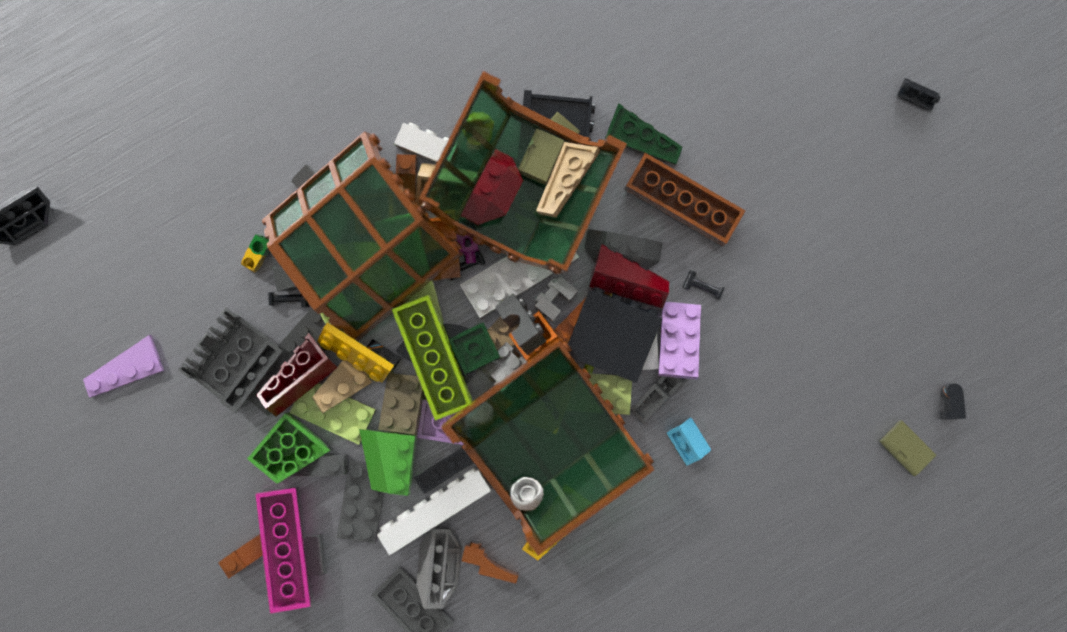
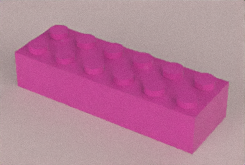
M297 487L258 492L255 495L270 613L310 607L311 598Z

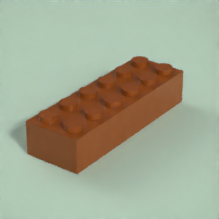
M647 153L642 157L624 189L722 247L727 244L746 211Z

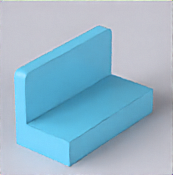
M692 418L687 419L681 425L667 432L668 437L686 466L702 459L711 451Z

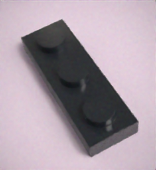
M460 448L414 477V479L425 494L474 462Z

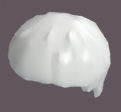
M522 477L513 483L510 490L512 503L518 509L524 511L535 509L544 496L543 488L539 481L528 477Z

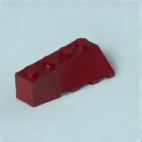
M601 244L591 273L589 287H598L605 290V292L663 309L669 294V281L650 270L641 268L638 263L623 258L622 254L613 252L606 245Z
M310 333L306 335L304 343L300 347H296L293 351V356L288 362L285 361L280 366L281 370L276 376L273 375L257 394L263 406L275 417L337 368Z

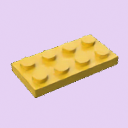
M328 322L317 342L320 343L322 348L333 351L339 359L347 360L353 364L355 369L364 371L376 382L383 383L394 366Z

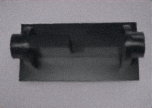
M904 78L897 94L931 111L935 103H938L941 98L939 96L940 93L907 78Z

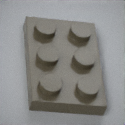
M395 373L387 375L378 430L417 435L424 396L418 376Z

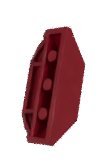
M495 149L461 214L463 218L480 225L507 214L523 182L512 157Z

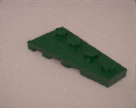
M618 103L605 139L608 135H611L626 143V148L642 154L647 153L658 160L676 166L683 147Z

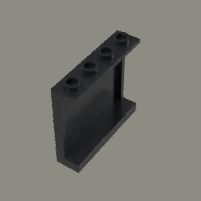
M524 90L523 106L548 119H551L559 112L580 131V135L589 137V132L593 133L594 121H590L591 114H595L596 103L592 102L593 96H590L589 99L532 94V90ZM522 123L517 157L519 161H522L527 150L526 146L530 143L535 132L534 129Z
M594 287V289L589 288L568 342V346L571 348L569 354L575 360L637 383L663 319L659 315L660 311L653 308L643 309L641 308L642 305L635 301H630V303L622 301L623 297L616 294L609 296L604 294L605 290Z

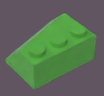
M289 412L281 417L247 459L278 484L329 452L330 449L318 435Z
M359 429L371 490L408 496L411 493L417 435Z

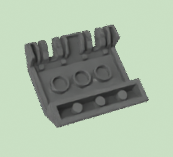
M225 307L221 315L228 319L229 322L220 316L216 320L219 324L227 327L226 330L222 332L218 328L211 326L209 330L213 334L206 332L197 344L202 350L197 347L192 350L195 355L200 356L203 360L199 363L187 357L185 361L188 364L182 363L178 370L186 377L195 379L220 398V403L232 412L237 413L282 354L283 350L243 317Z

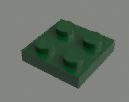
M484 322L448 339L465 375L501 358Z

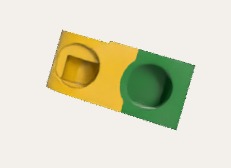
M255 234L245 252L241 265L256 273L269 253L267 248L269 239Z

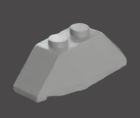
M432 528L420 544L416 585L424 609L443 608L458 587L461 546L450 529Z

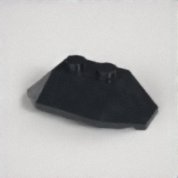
M38 186L25 189L0 204V244L15 245L47 226L51 201Z

